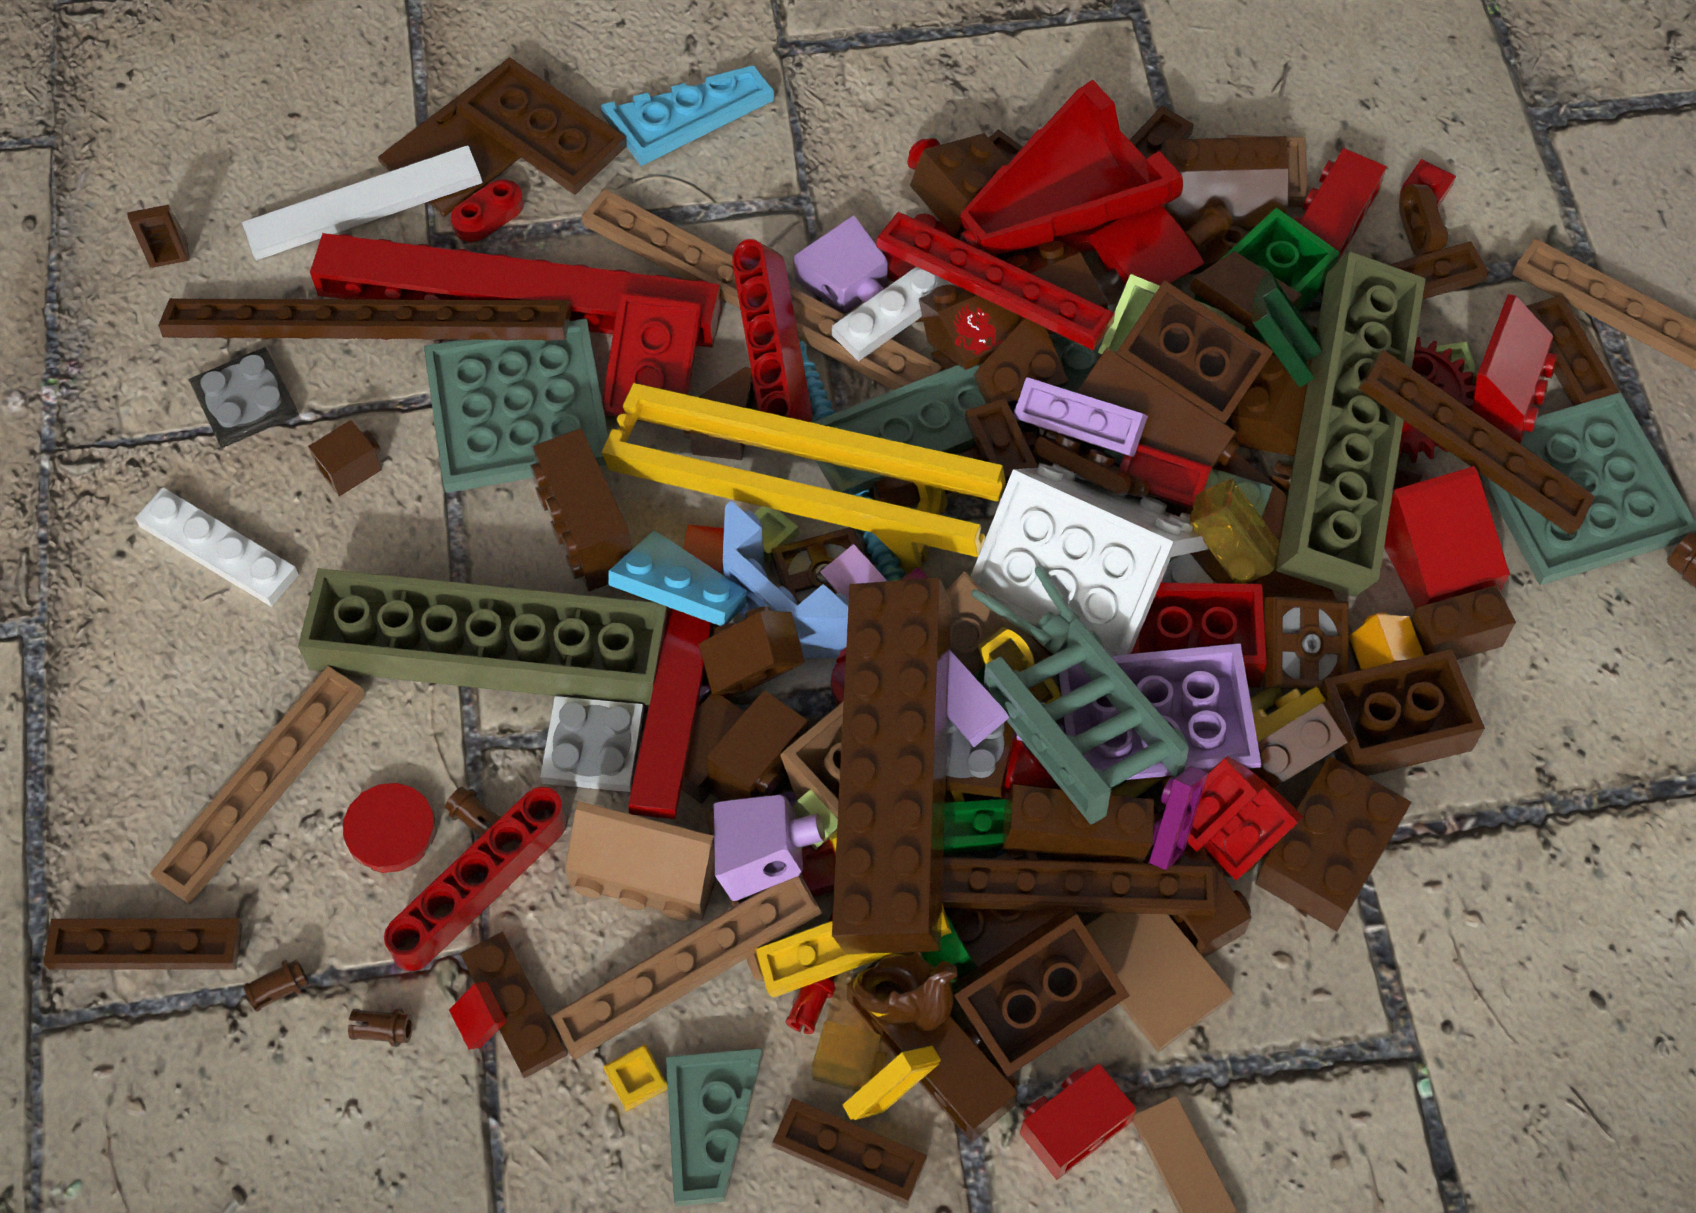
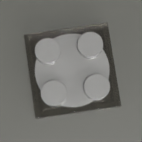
M266 347L188 379L221 449L299 416L297 408Z

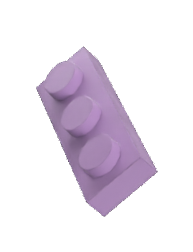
M1028 377L1025 379L1014 412V417L1017 420L1131 457L1135 455L1148 418L1145 414Z

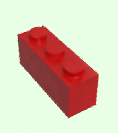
M1343 148L1335 162L1328 160L1319 179V182L1322 183L1319 190L1313 187L1309 192L1303 206V210L1306 211L1303 217L1295 216L1294 220L1340 252L1338 262L1379 193L1387 166Z

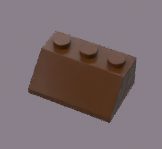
M1287 136L1166 140L1165 157L1183 177L1182 194L1174 201L1165 204L1166 211L1175 219L1184 232L1202 219L1205 210L1209 207H1224L1233 219L1232 226L1241 227L1246 231H1251L1276 207L1288 215Z
M1309 325L1316 335L1317 328L1315 326ZM1265 340L1264 345L1271 349ZM1274 352L1230 417L1234 431L1239 433L1236 437L1238 444H1240L1239 447L1295 457L1308 383L1299 387ZM1310 359V360L1308 361V363H1309V365H1310V368H1311L1312 359Z

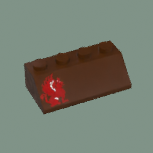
M1060 240L1042 244L1039 249L1025 255L1011 256L1005 260L1009 264L1105 309H1109L1108 302L1082 254ZM955 284L939 286L931 294L918 299L927 342L965 370L984 363L1024 319V317ZM1046 328L1048 334L1054 333V331Z

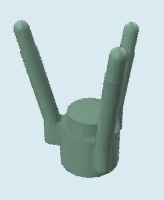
M1040 566L1035 568V574L1060 614L1055 615L1049 612L1038 621L1036 626L1027 622L980 590H972L971 595L975 599L1035 638L1052 655L1066 649L1070 621L1076 618L1080 619L1068 607L1051 579Z

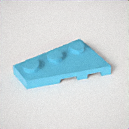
M655 530L609 570V586L719 626L728 624L746 606L747 591Z

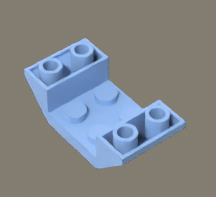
M730 501L725 506L723 569L725 577L747 591L746 606L739 614L746 619V612L763 606H770L772 611L792 612L804 658H837L840 652L846 648L849 600L839 592L834 594L822 584L798 605L795 597L789 590L783 586L777 588L767 579L765 572L762 538L763 526L760 520L750 510L746 509L743 511L733 501Z

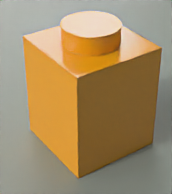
M1378 612L1368 616L1363 621V625L1349 636L1361 670L1424 656L1409 616L1389 615L1387 612Z

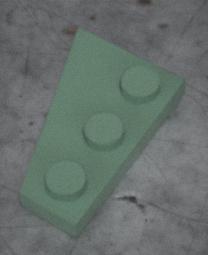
M762 1048L666 1057L675 1206L725 1202L763 1056Z

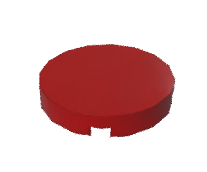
M399 783L378 784L362 792L349 805L343 819V838L352 857L360 864L362 863L364 866L370 867L371 870L380 873L402 871L418 863L425 855L424 852L429 847L430 842L431 844L433 843L436 835L435 816L426 797L413 787Z

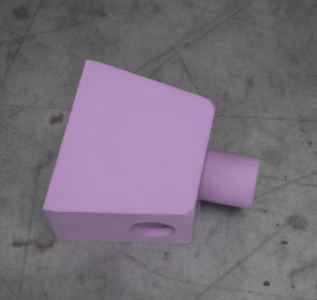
M851 216L794 255L795 280L840 312H849L861 302H867L884 290L883 287L887 283V260L854 216Z
M782 795L714 803L715 877L732 901L740 900L799 876L803 871L802 847L825 841V830L820 815L816 813L799 818L787 798Z

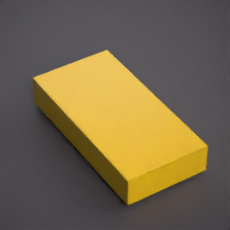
M929 1046L899 1054L843 1104L850 1120L884 1113L929 1074L941 1061L934 1047Z

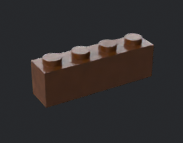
M881 959L876 960L868 968H875ZM855 978L847 984V1001L896 1057L905 1051L929 1046L934 1047L941 1061L919 1083L971 1143L1015 1106L1018 1092L1015 1090L1017 1083L1012 1075L1007 1077L999 1063L994 1066L982 1053L985 1047L979 1037L968 1027L962 1030L951 1018L953 1011H951L950 1017L931 1031H923L911 1022L904 1024L889 1023L878 1018L869 1010L862 1008L859 1001L855 998V992L852 987Z

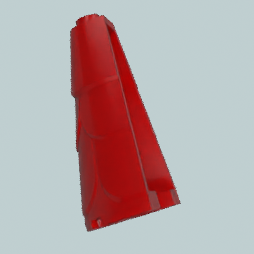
M1091 80L1073 93L1044 127L1035 132L1008 165H1003L962 211L960 218L965 231L960 236L963 242L992 256L1053 242L1054 237L1095 228L1105 222L1148 211L1156 206L1172 202L1182 194L1183 177L1160 151L1146 158L1119 128L1114 101L1094 80Z

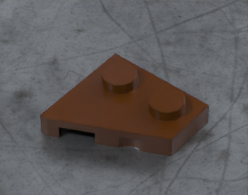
M1026 318L1021 321L974 373L986 404L1004 398L1009 406L1018 403L1026 377L1060 388L1069 382L1046 328Z

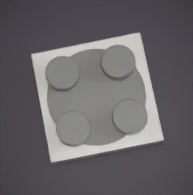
M555 696L540 776L542 784L631 792L644 716L643 704Z

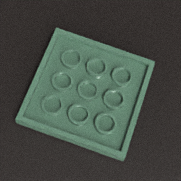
M587 318L570 321L565 340L505 341L461 339L424 346L442 479L446 493L534 478L530 465L536 463L533 446L580 428L584 432L598 465H607L601 452L608 439V432Z
M1621 392L1538 416L1533 433L1525 431L1521 443L1522 446L1595 496L1580 529L1571 535L1479 472L1539 585L1680 543L1689 532L1696 533L1695 519Z

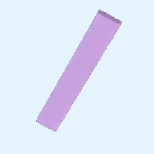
M854 544L820 571L834 590L843 594L848 600L850 584L887 581ZM949 649L947 717L970 744L975 747L1010 717Z

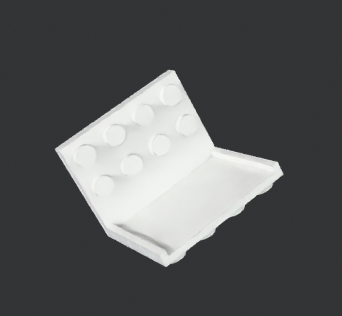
M1053 463L1052 467L1039 464L1038 468L1013 469L970 578L991 598L1027 622L1036 625L1049 612L1055 615L1060 614L1035 574V568L1040 566L1051 579L1068 607L1080 617L1079 620L1088 631H1093L1099 636L1107 653L1110 656L1131 654L1171 557L1208 550L1215 533L1204 529L1206 522L1187 513H1181L1179 517L1166 512L1167 505L1152 497L1144 496L1139 500L1127 493L1116 494L1056 463Z

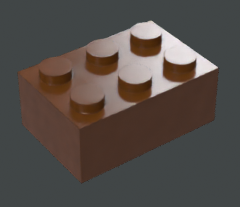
M1164 280L1116 354L1225 424L1273 353V350Z
M580 428L534 445L533 450L536 463L530 465L537 484L535 490L544 511H549L552 518L550 523L559 545L564 544L567 551L566 560L574 579L582 577L588 592L609 584V570L632 550L629 529L584 432Z
M1452 649L1325 678L1319 690L1326 701L1330 700L1355 738L1334 751L1336 760L1365 776L1471 752L1485 729Z
M1329 756L1297 808V811L1304 818L1275 844L1265 860L1255 884L1331 929L1338 931L1412 802Z
M1071 907L1065 909L951 985L955 998L1007 1077L1130 996Z

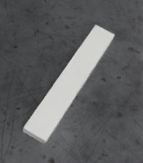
M467 145L242 222L252 254L257 261L321 239L322 233L335 234L481 184L482 179L470 148Z

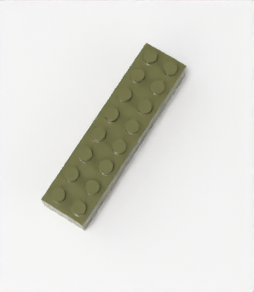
M1351 251L1327 273L1316 333L1322 352L1313 357L1311 362L1314 379L1308 382L1275 571L1356 597L1379 580L1404 420L1358 389L1374 358L1383 350L1412 369L1426 278Z
M318 568L298 648L308 669L311 671L323 672L329 666L340 674L649 706L669 614L667 606L655 602Z

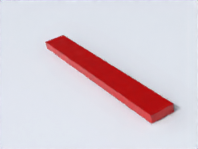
M688 524L683 549L724 575V528ZM670 608L628 804L629 814L676 819L705 672L699 643L712 636L714 623Z

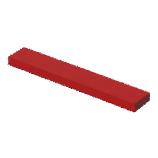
M901 212L895 214L877 237V248L1091 350L1096 348L1114 323V312Z

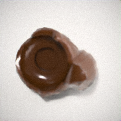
M914 952L912 954L895 953L883 956L875 968H868L859 972L852 987L855 992V998L859 1001L862 1008L869 1010L878 1018L889 1023L904 1024L911 1022L923 1031L935 1030L950 1017L954 1003L951 980L957 977V968L947 961H941L934 968L933 965L923 959L921 952Z

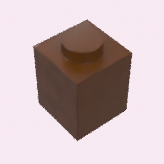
M352 420L308 446L317 470L339 497L382 470L376 455L381 451L379 444L368 430L361 432Z

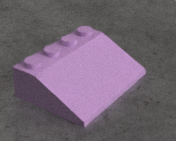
M1241 644L1111 656L1172 728L1175 727L1180 730L1184 735L1189 747L1184 771L1193 766L1205 772H1211L1226 756L1231 757L1246 768L1261 767ZM1078 663L1058 673L1061 697L1092 681ZM1104 695L1062 717L1065 726L1064 733L1066 736L1076 737L1120 712ZM1131 728L1084 753L1083 756L1094 770L1099 769L1103 771L1148 747V745ZM1160 761L1127 780L1173 775Z

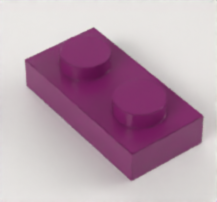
M1190 766L1179 776H1172L1167 782L1161 798V802L1166 804L1163 818H1159L1153 827L1154 848L1149 863L1167 870L1183 856L1208 772Z

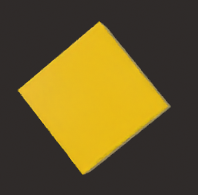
M646 1043L603 1066L604 1072L626 1112L668 1090L667 1082Z

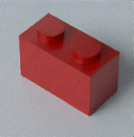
M1099 1063L1088 1072L1083 1067L1077 1069L1062 1082L1061 1087L1064 1089L1051 1100H1048L1046 1096H1042L1023 1112L1026 1119L1022 1122L1020 1135L1056 1181L1131 1124L1137 1109Z

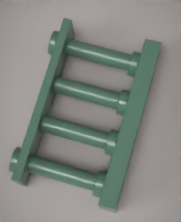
M1078 618L1070 621L1066 649L1021 672L1012 670L1002 657L985 665L983 687L1010 717L1006 721L1090 825L1106 817L1111 788L1160 761L1174 777L1184 772L1189 751L1184 735L1180 730L1175 727L1172 728L1107 653L1099 636L1093 631H1088ZM1077 663L1092 679L1091 682L1048 704L1044 702L1039 703L1028 690ZM1104 695L1120 712L1076 737L1066 736L1055 722ZM1131 728L1148 745V747L1103 771L1099 769L1094 770L1083 756L1084 753Z

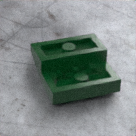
M1270 272L1263 276L1253 299V324L1297 385L1302 387L1314 379L1308 361L1320 354L1322 349L1313 330Z

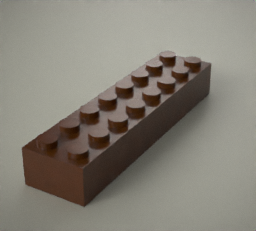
M939 577L849 585L832 937L845 954L941 951L951 602Z

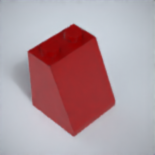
M1475 466L1394 490L1384 548L1414 608L1498 585L1500 591H1502L1510 573Z

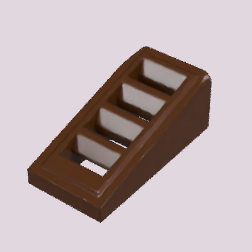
M169 205L127 212L128 220L150 268L190 260L187 238Z

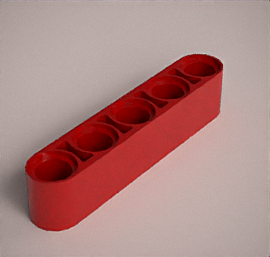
M754 239L744 240L734 250L732 265L758 411L812 422L811 402L785 261L781 254Z
M541 786L527 792L389 923L385 929L384 942L393 961L399 968L404 971L413 972L427 966L562 836L566 830L567 819L561 797L555 790ZM549 809L555 811L548 819L537 820L534 818L541 810ZM509 841L521 842L519 848L514 851L504 852L501 850L502 846ZM484 872L488 874L486 879L479 884L467 883L470 876L475 873ZM449 904L454 906L451 913L444 917L433 916L435 910L441 905ZM410 937L420 938L414 948L406 951L399 950L400 944L405 939Z

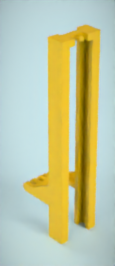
M633 383L623 404L626 414H620L617 417L619 429L611 430L601 452L609 471L872 532L901 559L903 570L906 574L911 573L917 567L921 570L923 569L922 563L926 561L928 556L927 548L931 546L974 557H979L985 541V534L980 533L981 525L942 516L941 513L945 512L948 504L945 490L999 502L1006 485L1003 465L636 383ZM637 420L689 432L694 430L715 438L913 482L918 487L920 501L917 509H911L627 443Z

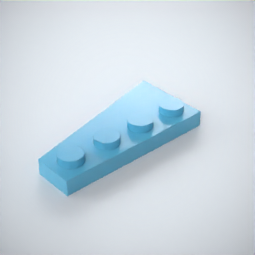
M754 65L706 77L703 84L689 86L683 83L671 86V92L653 97H650L649 93L633 96V102L618 106L615 105L614 101L601 105L602 115L610 126L626 137L628 150L640 166H643L774 101V90Z

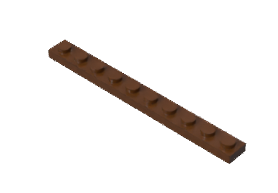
M169 298L158 325L162 337L551 341L566 339L572 312L569 300Z

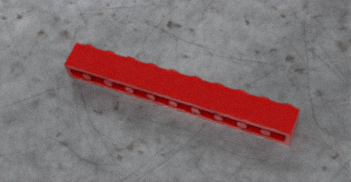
M322 233L310 269L318 296L338 299L569 300L572 312L570 321L587 318L589 332L612 335L620 292L702 303L703 309L697 346L711 348L714 345L722 309L720 284L709 283L705 280L691 281L670 278L665 275L653 276L630 273L621 269L591 268L583 264L567 265L552 263L544 259L529 260L513 258L505 254L474 253L466 249H443L427 244L412 245L397 243L388 239L358 238L349 234L335 235Z

